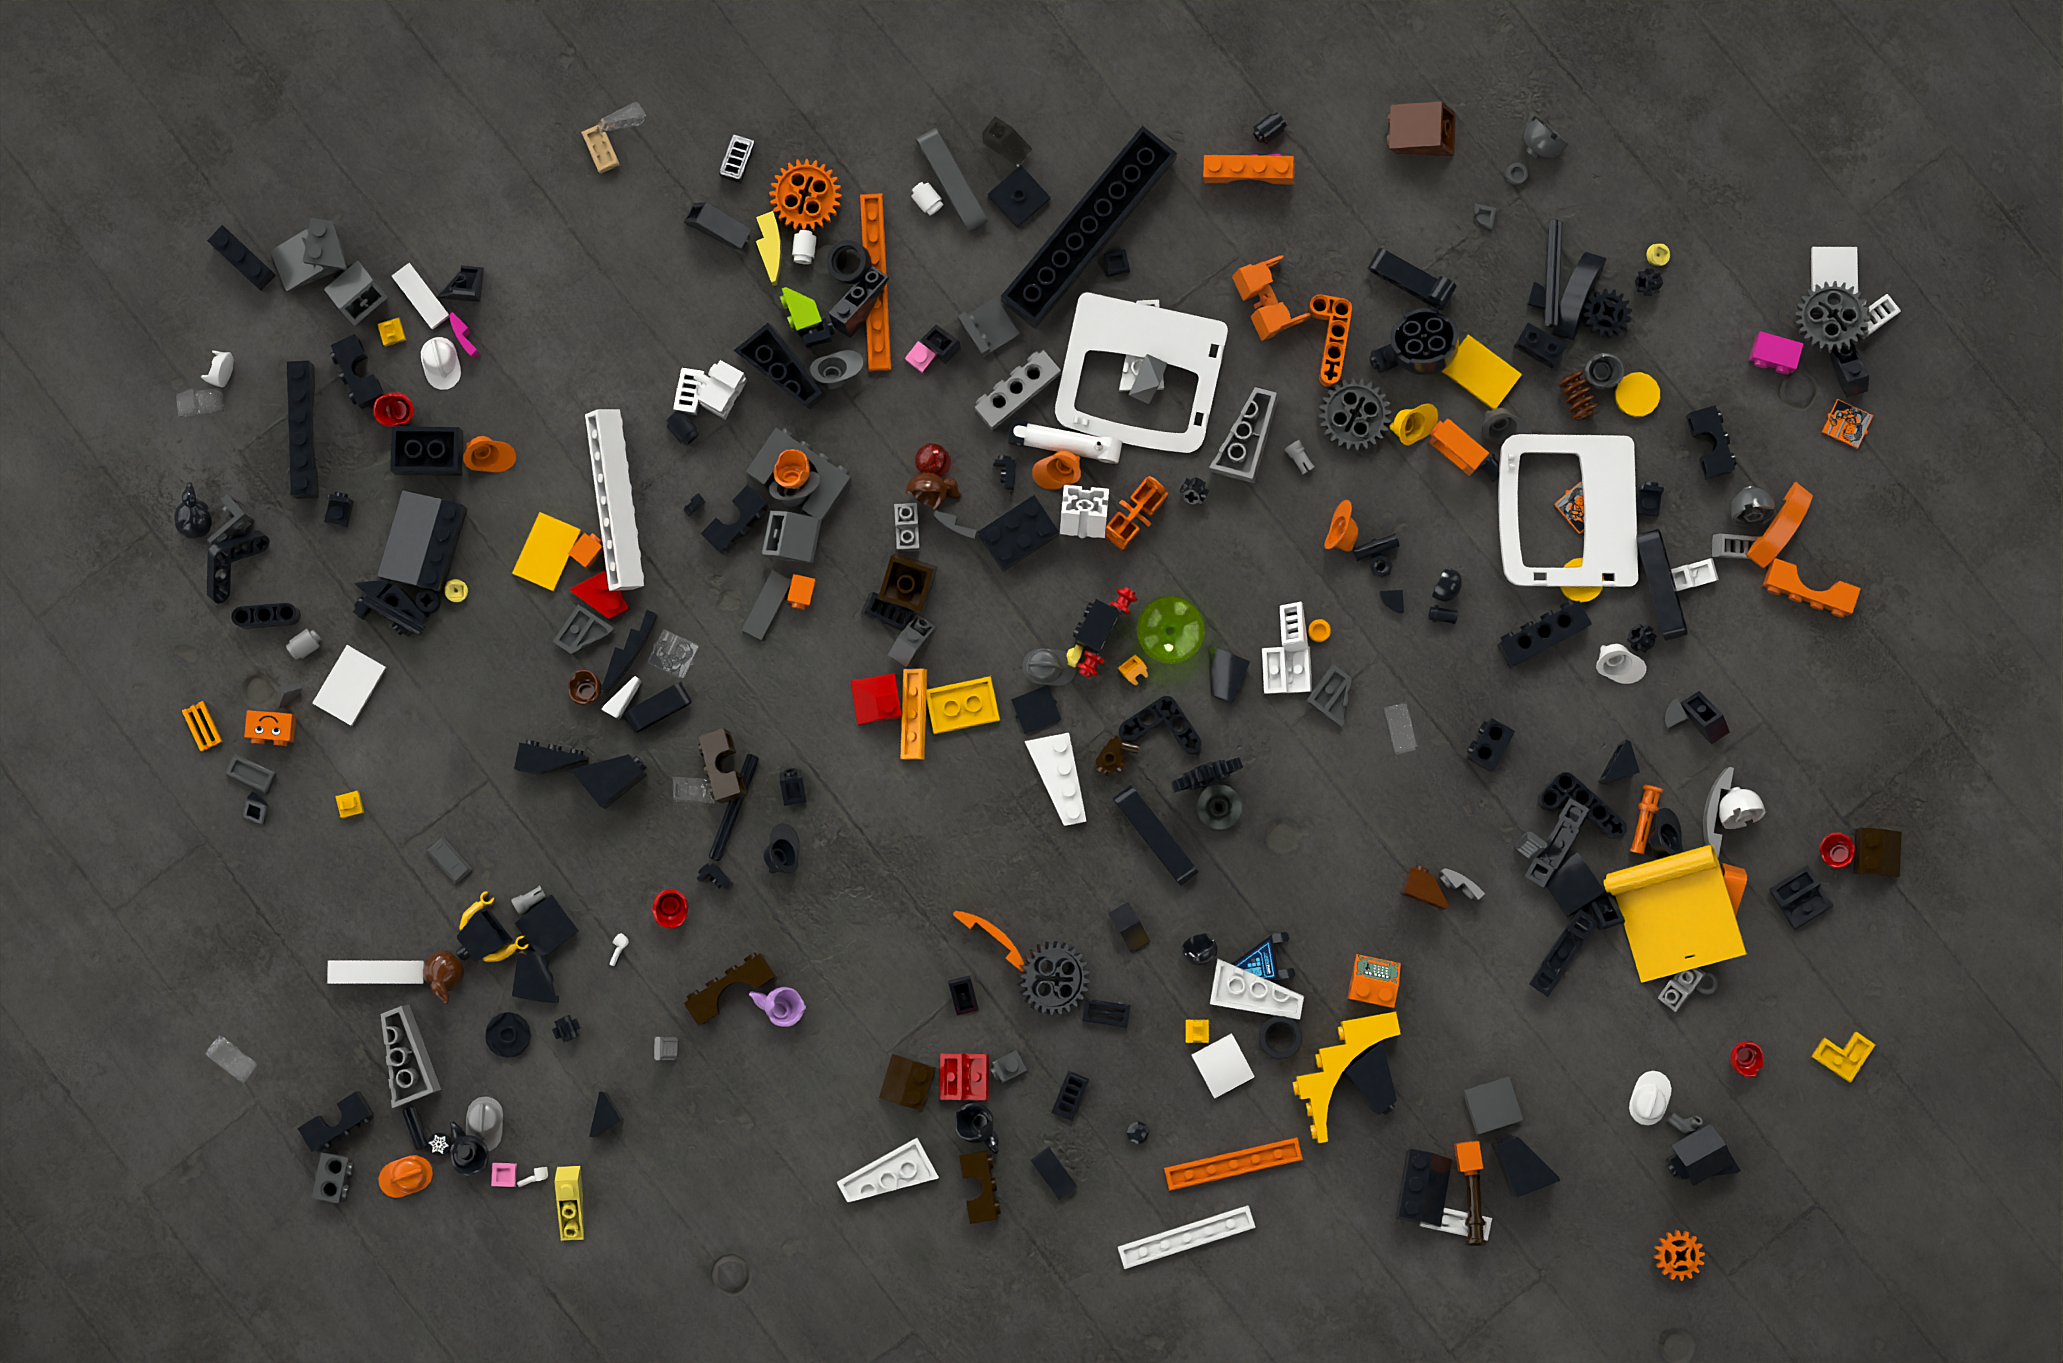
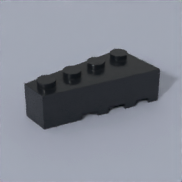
M769 323L765 324L733 350L808 409H811L827 396L774 326Z

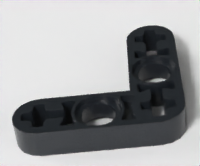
M259 530L215 543L210 547L207 554V596L215 603H223L230 596L231 562L262 553L268 548L270 540L263 532ZM240 544H243L242 548L238 552H235L236 547ZM223 569L222 574L215 578L216 573Z
M1170 696L1159 698L1124 721L1119 727L1120 738L1131 742L1164 721L1185 753L1195 754L1202 746L1199 735L1176 701ZM1164 700L1166 703H1172L1170 709L1173 713L1176 710L1179 713L1173 716L1170 721L1166 719V717L1170 716L1168 711L1160 709ZM1146 712L1154 716V722L1150 725H1145L1141 721V716ZM1137 718L1138 724L1144 730L1140 732L1139 728H1136L1133 731L1132 737L1129 735L1124 736V726L1127 725L1129 728L1134 726L1136 723L1132 720ZM1175 719H1182L1185 722V729L1175 731L1172 727L1173 721ZM1188 729L1192 732L1188 734L1189 738L1197 740L1195 744L1196 749L1194 750L1191 747L1186 748L1185 745L1188 742L1185 737L1182 740L1178 737L1185 734Z

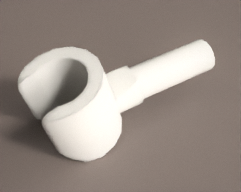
M622 933L618 934L613 940L617 948L610 961L612 966H615L620 953L629 943L628 938Z
M547 1167L534 1168L535 1176H530L517 1182L518 1187L547 1179Z

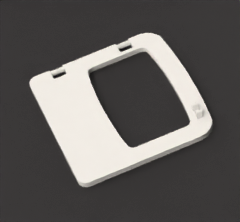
M1082 294L1078 299L1055 405V414L1058 421L1065 427L1098 437L1115 438L1126 444L1183 453L1197 450L1202 445L1206 433L1228 332L1227 325L1224 322L1102 295ZM1211 344L1219 345L1216 358L1208 357ZM1089 350L1107 351L1142 358L1149 354L1167 362V364L1196 373L1199 381L1188 430L1185 433L1148 430L1107 421L1077 411L1074 403L1086 352ZM1196 412L1204 413L1201 426L1193 425Z
M1518 434L1506 439L1500 451L1498 502L1503 570L1507 579L1518 586L1632 587L1638 581V553L1636 538L1635 455L1632 438L1629 436ZM1522 453L1576 454L1579 457L1584 495V552L1580 568H1529L1524 566L1519 540L1517 494L1519 460ZM1534 573H1545L1546 580H1534ZM1602 574H1614V581H1602Z

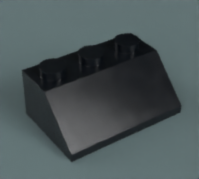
M1415 1149L1407 1150L1395 1219L1441 1227L1452 1159L1431 1152Z

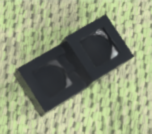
M1050 1147L1031 1159L1033 1165L1059 1200L1077 1188V1185Z

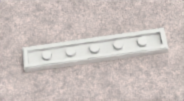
M1247 1205L1118 1246L1124 1269L1253 1229L1255 1224Z

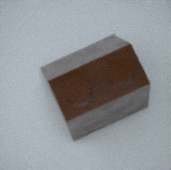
M1442 101L1391 105L1387 117L1388 124L1390 125V134L1387 135L1389 149L1396 154L1454 156L1456 112Z

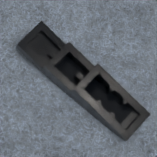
M646 610L640 631L630 629L624 650L615 647L601 688L603 692L609 693L637 659L656 620L657 614L655 612Z

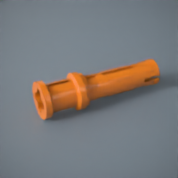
M1643 785L1645 790L1642 802L1638 804L1641 811L1630 849L1631 852L1643 855L1645 854L1644 851L1653 815L1659 810L1657 807L1659 796L1664 790L1650 785Z

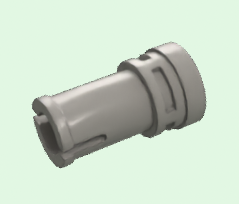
M1300 440L1284 449L1289 457L1293 458L1302 475L1308 472L1303 463L1306 464L1309 470L1315 467L1304 452L1305 449Z
M538 886L523 896L520 895L511 899L519 915H522L529 910V907L547 897L541 886Z

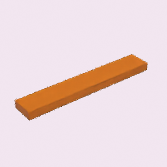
M1298 1137L1166 1167L1164 1171L1169 1191L1292 1163L1303 1160Z

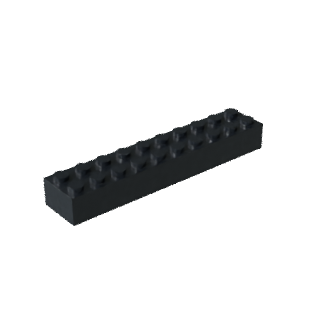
M1142 126L1001 295V302L1036 329L1176 161L1177 153Z

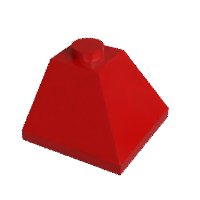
M895 673L851 680L858 725L902 718Z

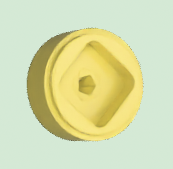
M1653 244L1648 248L1647 260L1651 265L1663 266L1669 261L1670 251L1666 245Z
M452 579L446 583L444 593L450 601L461 602L466 598L468 588L461 580Z
M1076 644L1074 648L1068 650L1067 665L1074 668L1077 666L1084 650L1082 646Z

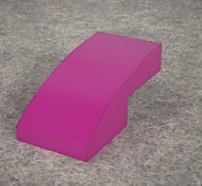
M452 312L449 316L455 335L463 348L475 360L480 353L466 339L471 331Z

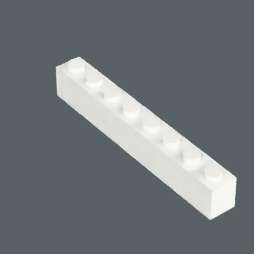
M597 409L585 414L608 586L609 591L633 590L644 586V574L640 560L641 552L637 538L638 530L635 524V508L631 495L632 486L628 473L629 465L625 451L626 443L623 437V421L620 409Z

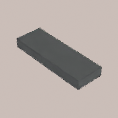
M772 570L742 628L743 632L761 641L764 639L791 586V579Z

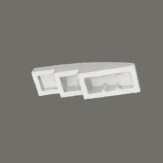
M328 961L327 983L423 984L424 961Z

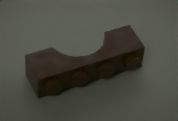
M755 952L744 958L746 963L740 967H737L735 964L725 971L726 976L720 980L715 977L705 984L707 988L699 992L697 989L686 996L688 1001L684 1002L698 1026L705 1024L720 1014V996L731 984L745 982L758 989L777 977L762 953L758 955Z

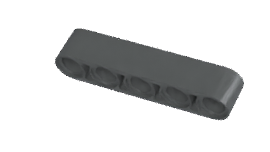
M934 128L917 137L916 141L966 231L970 232L988 222L937 129Z

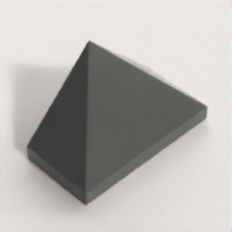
M1146 354L1129 395L1149 404L1160 385L1167 362Z

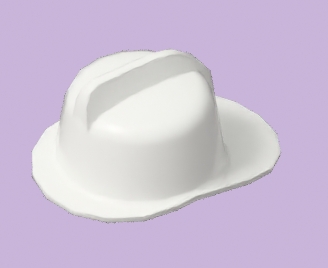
M436 337L428 340L421 350V361L425 376L434 388L440 390L450 389L457 384L461 376V367L453 343L446 338Z
M1621 644L1601 646V653L1596 664L1598 673L1622 684H1631L1643 678L1646 673V665L1641 658L1630 653Z
M1657 1071L1646 1072L1636 1082L1629 1110L1631 1116L1638 1123L1652 1125L1660 1121L1665 1114L1672 1088L1670 1081L1664 1074Z

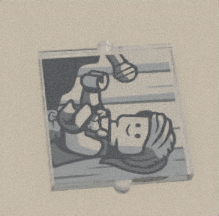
M663 629L657 643L653 644L654 649L648 663L684 679L689 666L694 663L692 660L699 645Z

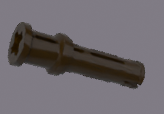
M1467 1175L1468 1218L1465 1221V1226H1467L1468 1240H1466V1245L1483 1246L1486 1245V1240H1484L1483 1233L1485 1221L1481 1214L1480 1175Z

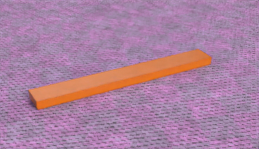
M883 194L860 195L863 247L868 250L871 256V266L887 275ZM886 283L866 319L869 372L891 371Z

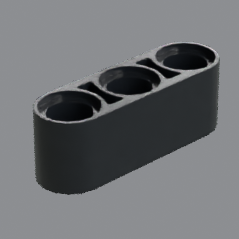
M290 603L240 606L231 613L232 622L243 629L290 626L298 623L301 618L300 610ZM291 608L293 616L285 620L284 612ZM269 610L271 613L270 619L265 622L262 621V613ZM247 612L248 620L245 623H240L239 616Z
M680 682L632 707L624 714L634 733H638L690 705L692 700L684 685Z

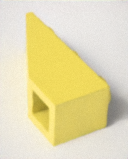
M580 1166L557 1167L555 1190L561 1241L584 1240L583 1193Z

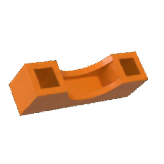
M1204 155L1203 178L1205 183L1260 180L1271 184H1294V156Z
M1777 558L1770 562L1762 585L1768 588L1767 591L1772 594L1780 595V593L1789 595L1788 599L1799 603L1802 600L1810 603L1812 608L1831 610L1832 615L1841 618L1853 613L1861 590L1859 587L1842 581L1836 582L1826 591L1811 590L1800 581L1796 565Z

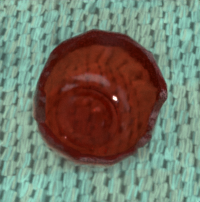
M928 443L918 449L915 456V466L920 473L930 472L942 477L951 466V456L941 445Z

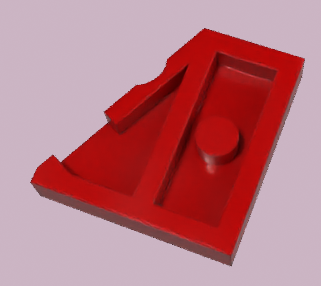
M606 570L570 588L573 594L609 620L629 610L620 591H609Z

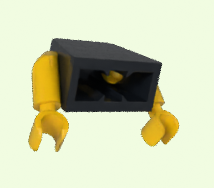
M483 892L480 896L481 901L475 902L462 915L459 926L460 932L457 935V939L462 946L456 953L464 961L470 956L476 962L481 959L485 962L502 961L516 953L515 950H524L529 945L527 944L524 947L518 945V940L524 938V936L518 937L515 943L511 944L513 939L488 908L494 904L495 898L493 897L489 902L484 901L489 892Z

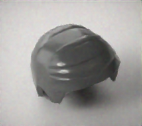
M1610 353L1595 355L1589 360L1585 369L1588 382L1598 389L1611 388L1617 385L1623 379L1625 372L1620 358Z

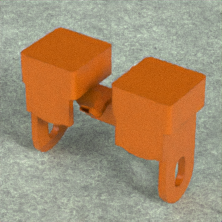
M1284 255L1253 266L1249 264L1239 268L1232 275L1243 301L1258 294L1260 301L1254 304L1255 309L1264 305V307L1257 309L1251 315L1252 322L1261 341L1274 337L1279 331L1299 324L1311 317L1310 313H1305L1291 319L1287 307L1283 302L1278 303L1269 285L1273 282L1269 268L1280 262Z
M1148 476L1130 498V501L1136 505L1134 509L1123 500L1119 502L1131 513L1126 517L1121 512H1117L1106 526L1105 538L1123 551L1139 533L1140 528L1132 522L1135 517L1144 522L1146 526L1149 527L1151 525L1139 512L1142 510L1147 515L1153 516L1168 497L1165 487L1153 477Z

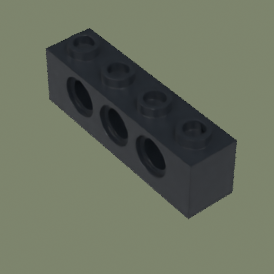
M1570 600L1560 605V611L1553 613L1551 610L1541 615V621L1533 624L1532 621L1520 627L1522 631L1514 635L1511 631L1500 637L1502 642L1497 644L1509 668L1592 625L1580 601L1573 603ZM1560 616L1568 619V627L1563 628L1558 624ZM1539 627L1548 629V638L1539 636ZM1524 637L1529 641L1527 649L1519 646V638Z

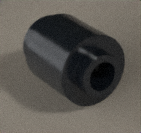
M1275 112L1274 114H1269L1253 127V135L1259 143L1268 144L1284 132L1287 124L1278 112Z
M675 412L667 419L668 424L666 428L680 443H684L687 446L698 437L697 427L683 412L680 414Z

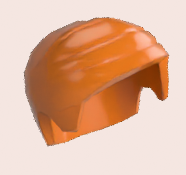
M795 449L782 452L773 471L776 482L784 488L795 489L802 486L810 476V465L806 455Z

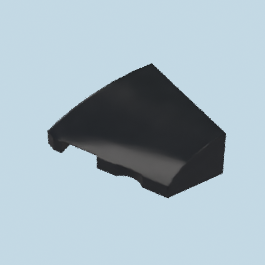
M1210 646L1211 696L1232 704L1250 661Z
M527 949L518 952L512 991L513 997L547 1003L559 1002V995H555L552 985L554 978L548 969L549 961L546 954Z

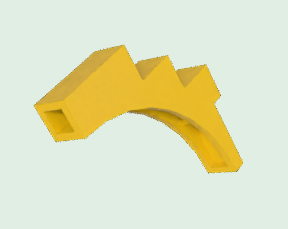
M1396 1012L1341 1021V1026L1338 1027L1339 1039L1344 1040L1345 1044L1318 1049L1319 1054H1315L1317 1068H1322V1072L1296 1076V1082H1292L1295 1096L1299 1095L1301 1100L1309 1098V1102L1306 1103L1308 1117L1312 1116L1314 1125L1310 1126L1312 1139H1317V1143L1328 1142L1326 1126L1328 1104L1340 1075L1350 1062L1367 1047L1383 1039L1400 1035Z

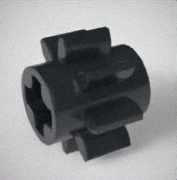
M1646 268L1645 271H1639V275L1635 280L1637 292H1644V296L1660 293L1659 289L1663 284L1662 277L1660 276L1661 273H1654V268Z
M1197 477L1191 480L1186 478L1179 490L1180 493H1184L1182 500L1191 505L1198 502L1202 504L1209 493V490L1205 489L1206 482Z
M1640 623L1638 626L1633 627L1627 641L1632 643L1630 647L1637 652L1641 650L1644 653L1646 650L1651 649L1657 635L1652 633L1654 629L1649 625L1642 626Z
M568 1015L554 1022L556 1028H553L552 1032L555 1038H561L563 1043L579 1036L577 1030L581 1029V1025L578 1019L572 1020L571 1016Z

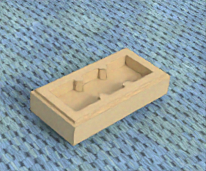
M602 123L582 131V135L599 173L620 165Z

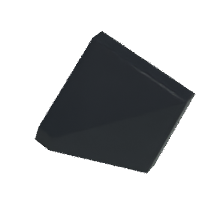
M251 792L246 798L242 817L263 825L268 804L256 793Z

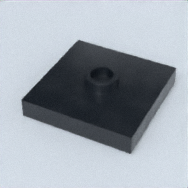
M1022 165L988 193L989 198L1017 228L1051 199Z

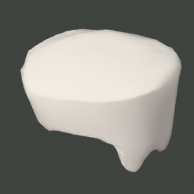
M212 351L217 356L212 360L209 374L202 375L201 378L215 386L225 387L233 371L234 358L230 352Z

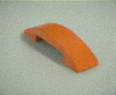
M1794 482L1783 499L1785 504L1764 535L1757 537L1746 555L1761 568H1765L1784 548L1799 527L1810 506L1813 495L1800 484Z
M959 911L953 913L969 929H972L976 923L983 927L1011 951L1006 959L1020 971H1024L1019 967V965H1024L1020 953L1001 930L973 914Z

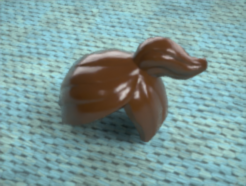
M930 472L919 473L909 481L906 487V494L911 492L924 505L934 507L933 510L938 509L943 504L947 493L953 498L961 497L955 479L950 477L942 480L938 475Z
M445 950L434 953L428 958L423 967V976L425 981L431 985L433 994L440 998L444 1004H447L449 1001L448 991H452L461 981L464 968L458 958Z

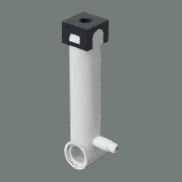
M1012 419L1008 444L1021 447L1025 445L1056 452L1066 450L1074 455L1096 459L1109 464H1118L1122 441L1115 438L1096 437L1029 424L1028 421Z

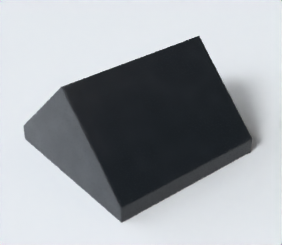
M1626 739L1618 744L1598 781L1599 783L1604 784L1640 773L1631 741Z
M1711 1123L1670 1145L1692 1186L1733 1165L1727 1144Z

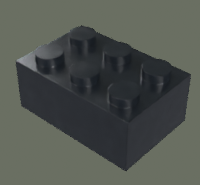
M391 426L390 471L394 475L462 476L463 430L460 427Z
M1033 495L979 530L978 536L1002 572L1058 537L1059 531L1036 496Z

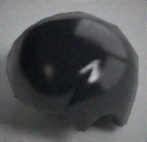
M1449 567L1445 569L1436 584L1432 597L1443 602L1453 600L1462 588L1460 573Z
M1203 933L1186 940L1181 949L1189 963L1205 965L1217 956L1218 945L1214 938L1211 939L1209 934Z

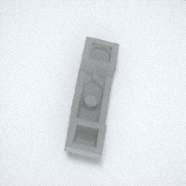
M1732 767L1725 768L1715 780L1708 794L1704 809L1703 835L1705 845L1712 844L1717 857H1719L1722 835L1714 833L1720 792L1729 791L1731 788L1734 770Z

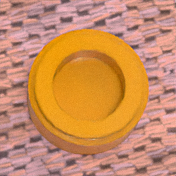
M1314 620L1308 627V635L1314 642H1324L1330 636L1331 628L1325 620Z

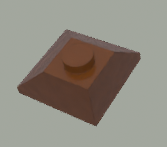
M1418 865L1415 868H1409L1400 894L1441 910L1447 909L1449 904L1433 875L1428 874L1429 870Z

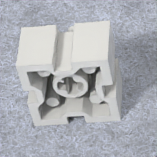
M720 360L718 364H714L708 374L710 377L697 371L694 379L702 383L697 392L701 406L726 419L737 396L740 395L747 379L743 372Z
M1064 485L1060 534L1078 535L1080 538H1085L1086 536L1105 538L1109 489L1091 487V491L1082 490V486Z

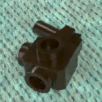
M1115 735L1113 739L1109 740L1106 747H1103L1095 760L1097 766L1095 770L1104 776L1115 772L1120 774L1126 764L1122 757L1124 752L1128 751L1138 754L1140 745L1122 741Z

